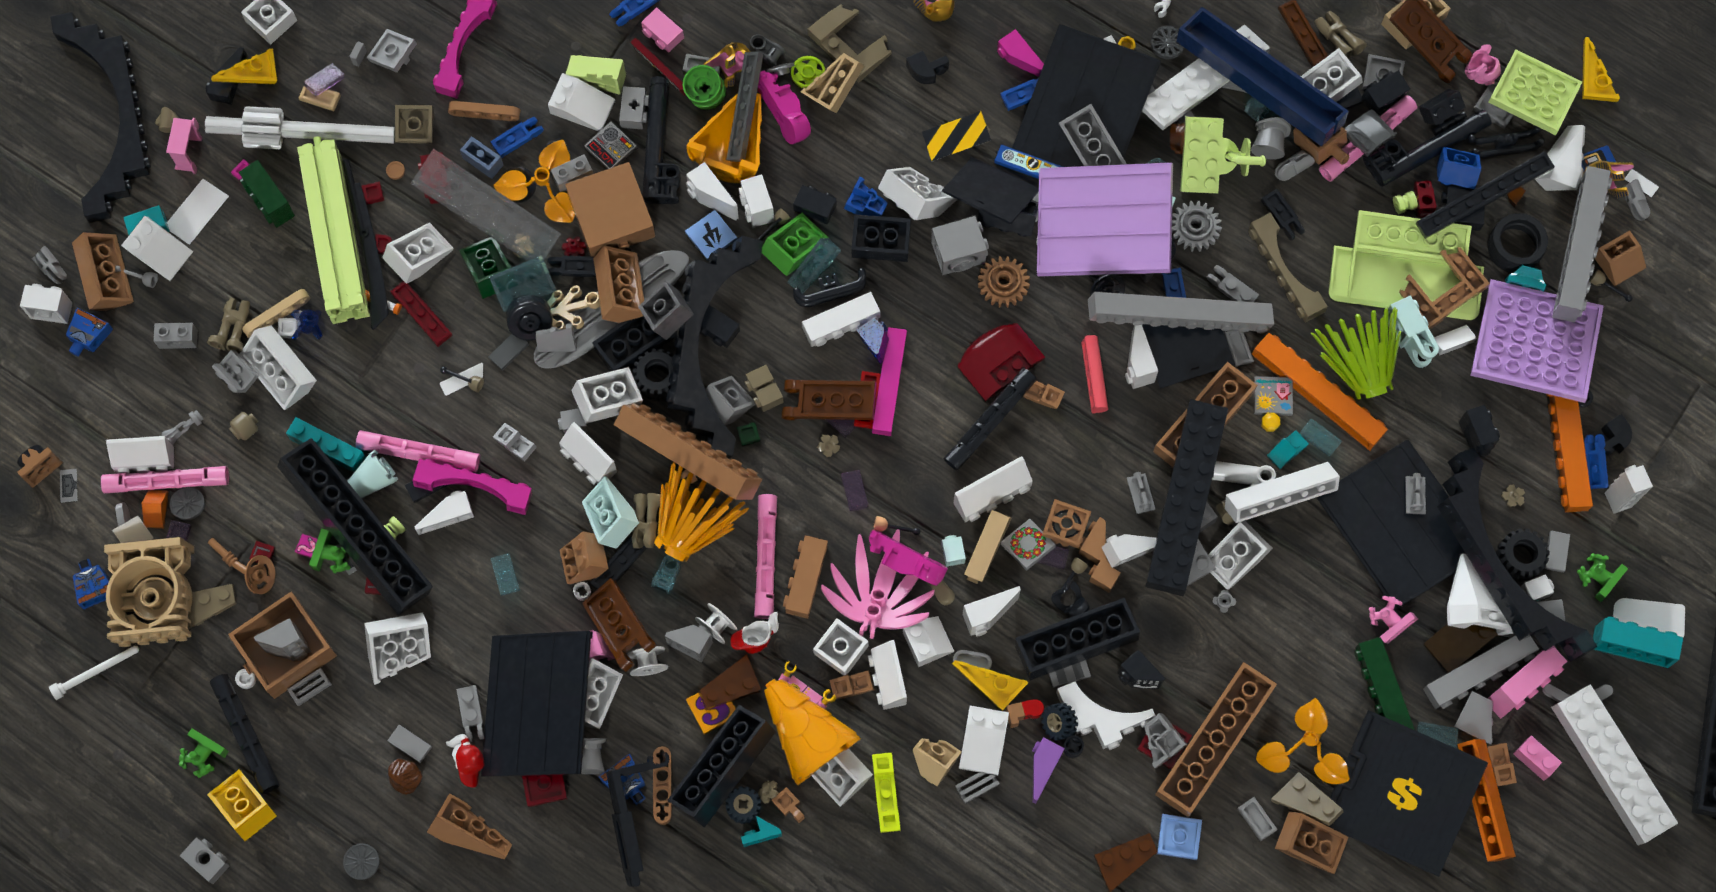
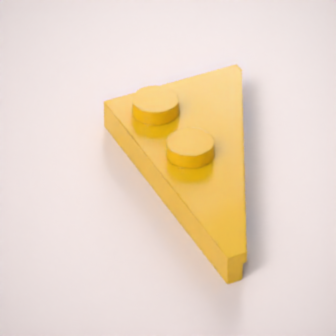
M1585 37L1583 44L1582 99L1618 102L1620 96L1615 93L1612 87L1613 82L1607 75V70L1602 60L1598 59L1594 51L1595 46L1593 42L1590 41L1589 37Z
M268 49L260 55H255L251 59L241 61L227 70L219 71L211 77L212 82L275 84L277 76L273 49Z
M955 660L952 663L957 670L1001 711L1028 684L1025 680L973 666L962 661Z

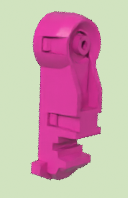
M765 70L761 71L757 92L761 94L780 125L783 137L789 144L804 141L810 135L811 127L807 117L801 112L800 101L796 94L791 91L789 84L783 86L776 84L777 73L771 74L765 72Z
M871 530L869 536L870 551L878 554L882 550L886 552L882 564L901 574L915 575L935 586L943 580L948 570L946 566L888 537L884 533Z

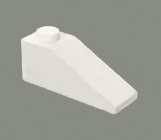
M455 491L450 494L451 496L441 501L415 526L418 535L473 518L474 515L466 492Z
M1127 534L1119 537L1113 535L1106 539L1107 543L1101 548L1113 568L1152 552L1156 538Z

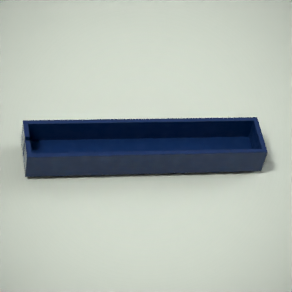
M1201 7L1179 28L1177 43L1320 146H1323L1333 136V133L1335 134L1345 124L1349 112L1347 109L1205 8Z

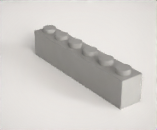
M1515 635L1433 681L1423 690L1435 710L1439 707L1445 709L1453 704V699L1458 697L1461 700L1469 695V690L1475 688L1477 691L1486 685L1485 681L1489 679L1495 681L1503 676L1501 672L1507 669L1511 672L1519 667V662L1523 660L1528 662L1536 657L1535 653L1539 648L1531 636L1519 641Z

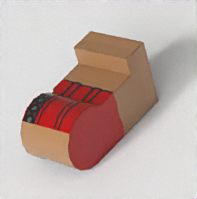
M1033 699L1007 705L1005 710L1009 712L1008 722L1010 728L1018 727L1021 720L1028 718L1032 720L1039 719L1044 710L1043 703L1040 700Z

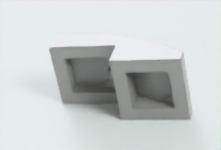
M506 423L493 436L498 443L524 462L537 448L534 443L523 437L517 430Z

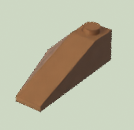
M449 793L427 833L445 843L505 859L512 844L496 829H490L484 823V818L481 816L477 817L471 812L472 807L466 802Z

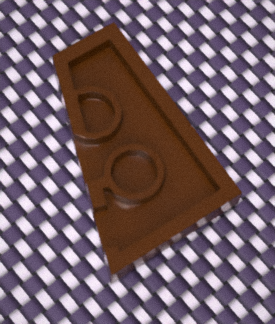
M747 654L699 690L705 710L761 691Z
M1150 833L1095 854L1094 858L1108 891L1112 892L1158 851Z

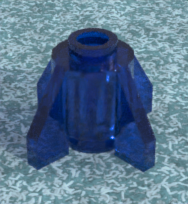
M309 309L304 311L294 310L291 315L298 321V328L292 338L295 340L303 332L305 334L312 333L320 340L323 335L318 326V321L322 312Z

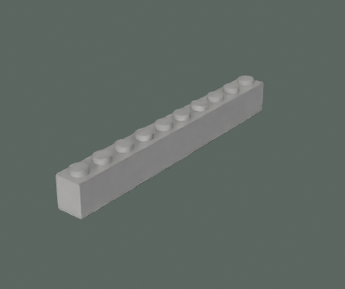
M1094 292L1088 298L1089 320L1096 321L1097 323L1150 324L1153 327L1168 325L1170 328L1184 326L1188 329L1200 327L1205 330L1215 328L1222 331L1239 330L1240 332L1256 331L1257 333H1265L1274 325L1271 303Z

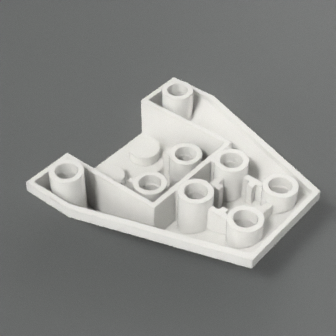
M1463 553L1460 554L1447 604L1448 626L1464 629L1474 624L1495 628L1499 636L1514 637L1515 633L1468 556Z

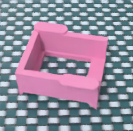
M173 118L166 153H169L175 162V170L192 171L193 174L197 173L195 163L190 160L186 153L189 140L202 141L196 118L192 120Z

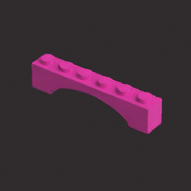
M467 0V8L461 13L459 27H456L454 30L453 41L447 46V55L445 59L441 60L439 74H436L433 79V85L437 93L455 99L458 98L464 84L462 76L459 75L461 52L475 28L486 19L491 20L497 6L496 0Z
M419 459L412 480L414 487L433 491L434 487L449 484L477 487L498 497L506 504L507 511L526 515L532 496V488L527 484L510 483L508 479H495L489 474H476L466 468H462V470L456 469L453 465L446 463L443 465L437 464L431 459Z

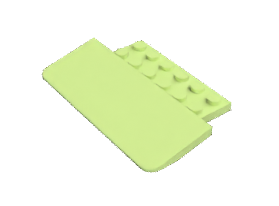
M1359 210L1353 248L1333 246L1329 296L1337 302L1389 308L1391 304L1403 299L1399 291L1400 289L1405 291L1409 283L1406 281V277L1410 274L1433 302L1460 282L1440 255V252L1446 250L1447 255L1458 253L1457 248L1461 247L1468 256L1472 226L1452 224L1425 239L1415 224L1420 220L1419 218ZM1476 266L1479 269V271L1483 274L1484 267ZM1482 292L1446 317L1464 320L1475 319L1479 315Z

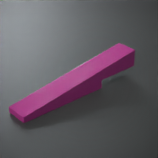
M888 327L872 434L891 436L907 334L905 329Z

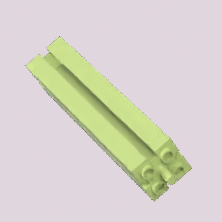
M317 136L313 138L314 146L311 143H307L297 147L300 157L299 161L325 301V310L328 316H330L332 324L346 322L350 318H355L356 320L370 317L342 157L339 149H337L335 140L327 139L321 141V137Z

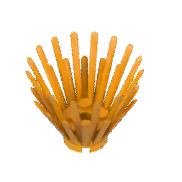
M673 462L671 464L669 481L665 484V490L664 485H661L658 535L654 540V544L659 549L662 544L665 545L666 554L683 562L685 560L687 562L692 554L734 530L735 528H731L734 525L733 522L745 514L749 508H744L742 511L739 510L745 505V502L742 501L712 525L729 509L728 505L734 498L729 496L718 508H712L703 518L721 490L716 488L705 504L703 498L698 501L707 482L702 479L699 487L695 488L691 495V492L688 491L694 475L689 472L686 480L682 479L678 490L683 467L679 465L678 471H676V464Z

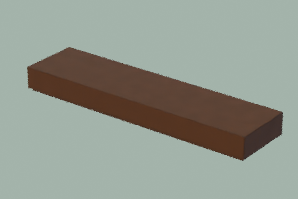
M1291 0L1280 5L1278 10L1313 68L1325 59L1328 54L1297 1Z

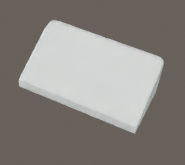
M1467 325L1434 337L1439 347V355L1474 343L1477 339Z

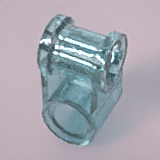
M669 555L665 556L653 578L651 586L654 588L659 587L670 594L681 570L680 561ZM675 561L677 565L675 568L669 569L667 568V563Z

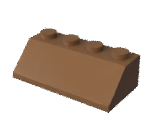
M83 232L72 242L89 310L107 311L134 302L127 274L124 272L125 266L116 234ZM115 266H120L121 272H115Z
M604 245L593 258L602 319L621 323L643 317L644 315L638 307L644 302V294L637 253Z

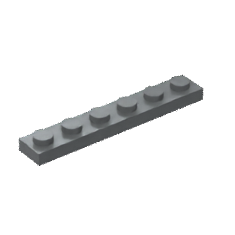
M745 52L726 158L730 162H741L742 159L745 160L763 59V53Z

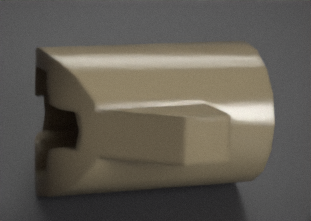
M163 107L155 124L159 126L161 132L170 133L173 118L179 117L171 109Z
M1225 500L1221 501L1216 506V509L1222 521L1227 525H1231L1235 521L1225 510Z

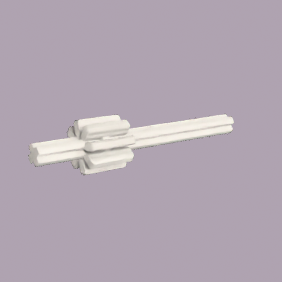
M246 106L242 118L206 116L205 119L206 133L242 135V143L246 148L281 149L284 137L313 139L319 136L321 140L394 144L395 127L283 121L284 113L281 108Z

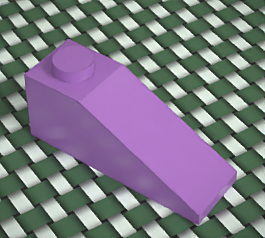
M1044 737L1041 742H1036L1032 750L1035 753L1033 757L1032 802L1035 804L1065 749Z

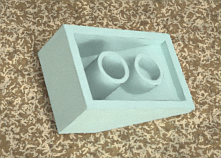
M604 476L582 501L599 544L617 548L639 524L633 508L608 477Z

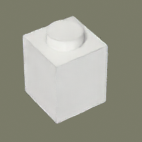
M1546 574L1525 582L1521 586L1528 596L1536 602L1550 597L1554 593V585L1547 578Z

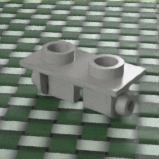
M1136 472L1133 476L1127 477L1136 513L1155 510L1146 474Z
M1420 473L1406 476V514H1426L1425 477H1421Z

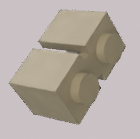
M767 365L746 374L747 381L744 383L749 392L752 391L755 395L753 401L757 408L761 407L762 411L765 412L784 403L783 396L776 382H773L774 378Z

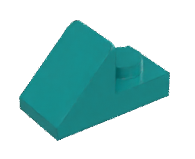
M1295 430L1286 439L1283 438L1267 457L1279 469H1282L1302 452L1309 443Z
M756 816L760 831H747L741 839L743 847L781 837L782 833L781 829Z

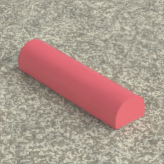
M1087 335L1081 344L1092 414L1102 413L1108 410L1099 341L1098 336Z

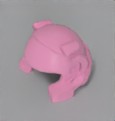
M1483 45L1481 49L1475 51L1465 68V74L1468 79L1475 80L1478 84H1495L1494 80L1501 74L1498 58L1489 55L1492 48L1490 45Z

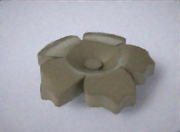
M823 434L820 437L822 442H819L817 448L818 451H823L826 457H831L832 452L836 453L839 451L840 446L837 445L839 443L837 436L832 435L830 437V435Z
M1514 484L1509 485L1506 488V492H1502L1501 497L1504 501H1507V506L1510 508L1516 505L1521 506L1525 503L1524 497H1522L1525 494L1524 489L1519 487L1516 489Z
M765 781L762 784L758 795L763 803H769L770 798L777 797L778 791L775 790L777 789V782Z

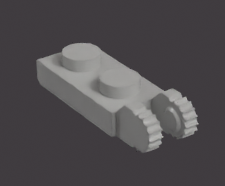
M1218 265L1213 270L1224 278L1222 282L1213 274L1209 273L1207 275V280L1233 301L1255 302L1259 296L1258 293Z
M473 685L456 689L466 736L472 742L473 736L470 727L477 726L479 739H484L482 726L484 723L477 686Z

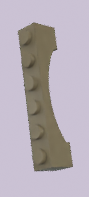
M1269 213L1251 222L1248 230L1252 240L1257 242L1260 254L1266 257L1269 269L1277 275V281L1286 290L1288 300L1295 305L1298 317L1303 318L1306 323L1325 313L1328 306L1319 291L1313 292L1306 288L1286 267L1277 244V234L1280 227L1272 214Z

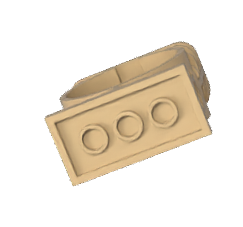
M181 537L104 545V553L108 554V570L113 574L106 590V603L109 610L107 615L111 617V621L107 622V627L111 629V632L107 633V639L111 640L112 643L119 644L120 647H129L132 643L149 645L153 641L168 643V640L173 639L175 641H187V638L191 637V631L188 630V626H191V620L188 619V614L191 613L192 590L184 574L191 567V554H194V546ZM165 557V562L162 561L160 558ZM152 576H164L169 578L174 583V588L166 580ZM156 595L155 600L151 603V598ZM126 612H135L140 618L154 622L145 624L139 621L134 614L127 615Z

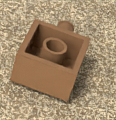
M1343 127L1335 134L1333 133V136L1323 146L1317 144L1297 128L1293 130L1294 143L1312 156L1317 164H1321L1330 156H1333L1341 165L1348 162L1349 155L1341 149L1347 144V131Z

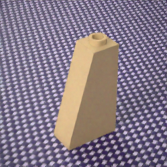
M991 510L964 575L968 576L967 580L976 584L979 581H984L1010 524L1011 517Z

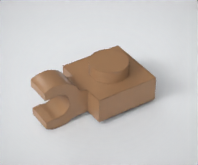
M787 787L777 797L772 799L774 805L784 816L790 812L798 823L805 819L803 813L796 807L800 804V801Z

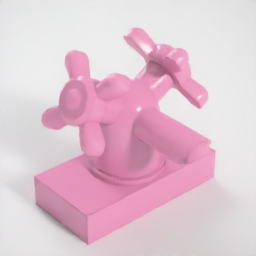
M1383 596L1382 599L1388 601L1387 606L1379 612H1376L1375 607H1370L1369 617L1372 625L1378 626L1377 620L1382 619L1389 627V630L1380 636L1384 643L1388 644L1417 621L1418 618L1414 613L1409 612L1401 619L1394 611L1395 604L1402 606V602L1395 597Z

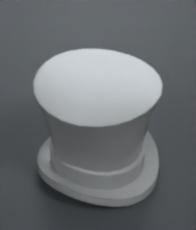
M1278 117L1256 122L1255 127L1257 128L1258 135L1251 148V152L1257 157L1264 155L1266 159H1280L1284 157V138L1288 137L1291 132L1290 123Z
M584 738L581 774H603L605 772L600 750L602 749V744L606 742L605 738Z

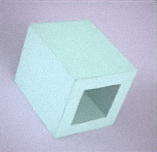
M950 535L942 540V550L946 567L964 564L966 557L961 536Z

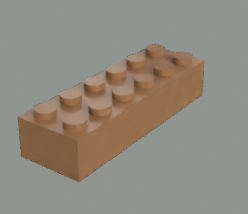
M1227 362L1195 400L1228 408L1225 427L1253 395L1258 385ZM1187 409L1155 445L1153 451L1172 467L1174 466Z

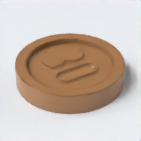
M398 161L389 163L386 167L388 177L393 180L402 178L405 174L404 165Z

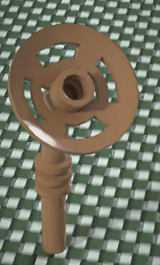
M214 538L208 541V544L223 557L222 560L229 567H234L245 575L246 585L251 592L265 594L272 588L276 573L274 564L268 557L257 555L250 559L247 566L238 561V558L231 551L228 552ZM259 560L258 564L251 568V564ZM264 564H266V566H267V568H268V576H267V570H266ZM264 581L266 583L265 586L258 589L257 584H261Z

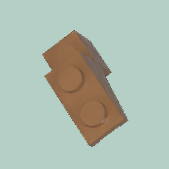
M1099 517L1097 522L1093 520L1088 529L1090 531L1088 537L1082 538L1079 554L1095 563L1089 572V575H1091L1089 582L1110 593L1121 572L1111 567L1101 548L1106 543V522L1103 518Z

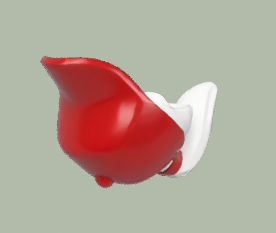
M778 612L770 614L768 621H755L735 632L731 637V647L736 650H745L750 654L762 651L768 645L771 635L778 631Z
M465 734L457 735L450 741H447L446 744L454 748L452 756L456 762L455 766L459 771L461 782L467 787H477L479 771L485 764L484 757L479 748L470 744Z

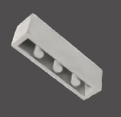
M869 292L802 321V328L811 347H819L824 345L827 340L832 338L838 339L850 330L854 332L860 329L866 323H875L880 318V309L872 293Z
M1643 465L1627 467L1624 469L1625 472L1621 473L1620 477L1609 485L1605 495L1614 514L1632 508L1653 487Z

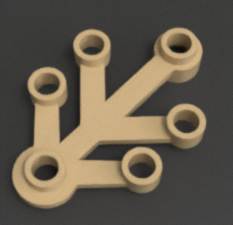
M575 285L570 288L566 296L560 290L554 291L547 303L551 308L552 316L559 315L571 322L575 329H580L584 326L583 319L570 312L586 307L591 309L599 308V295L596 292H590L586 295L585 300L569 304L574 298H579L582 295L580 287ZM555 303H559L557 307L552 308ZM553 318L552 327L558 328L561 326L559 329H566L563 321H557Z

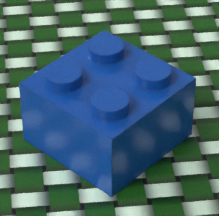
M1442 147L1436 166L1438 181L1444 185L1453 184L1459 187L1475 189L1481 172L1480 156L1474 153Z

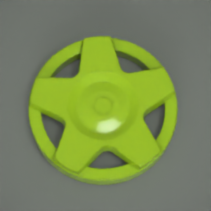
M814 56L800 57L794 62L795 66L791 68V77L797 86L807 88L817 76L819 77L825 72L824 64ZM805 60H810L807 64L802 62ZM818 64L820 65L822 70L817 69ZM796 67L798 73L794 75V69Z

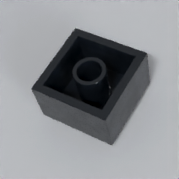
M1399 70L1395 73L1390 71L1379 80L1380 82L1374 81L1364 89L1365 93L1362 95V98L1369 110L1372 109L1378 113L1405 96L1411 88Z

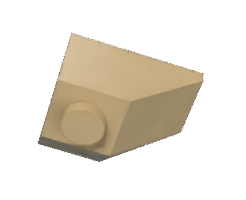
M922 738L913 748L920 775L936 786L945 778L962 753L956 747L943 740L933 743L929 739Z

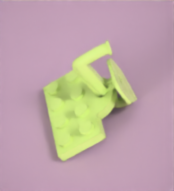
M1185 116L1180 191L1218 193L1219 176L1221 174L1229 173L1237 164H1240L1241 174L1248 176L1249 165H1260L1263 167L1266 164V158L1264 155L1260 157L1250 156L1251 142L1249 138H1244L1241 150L1239 151L1234 142L1222 137L1223 118Z

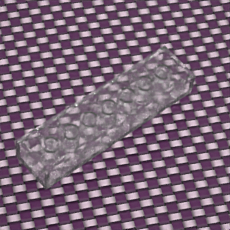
M435 149L432 150L410 183L537 268L543 263L561 233Z

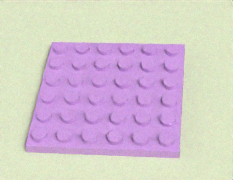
M1491 279L1470 376L1585 403L1589 390L1603 305L1587 302L1585 311H1583L1581 317L1576 319L1575 323L1552 318L1556 294Z

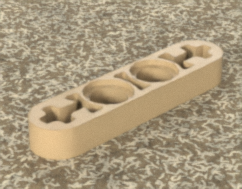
M305 289L296 291L246 323L242 328L243 332L250 338L254 330L275 324L279 318L286 317L310 300V296Z

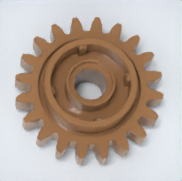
M999 256L998 262L992 258L991 265L985 263L986 269L981 268L980 273L982 275L978 276L980 281L978 288H982L980 291L981 295L986 294L985 301L992 299L991 305L998 302L999 308L1002 306V303H1005V306L1008 308L1009 302H1012L1015 306L1016 299L1022 301V295H1027L1028 291L1026 289H1029L1030 286L1027 283L1030 280V276H1025L1027 269L1021 270L1023 264L1016 265V259L1009 262V256L1006 257L1005 261ZM1002 279H1005V280H1007L1009 283L1006 284V285H1003V284H1001L999 281L1002 280Z

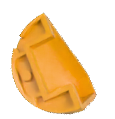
M758 93L756 94L745 160L742 159L741 162L726 160L738 94L722 107V110L712 117L687 144L686 149L691 161H696L699 165L705 162L718 180L741 183V180L755 177L760 165V126L762 122L761 94Z
M773 679L765 685L767 689L764 690L771 718L773 724L776 725L782 750L785 752L791 776L797 786L812 776L823 765L861 739L854 730L833 717L830 712L811 701L809 696L785 680L780 679L776 681Z

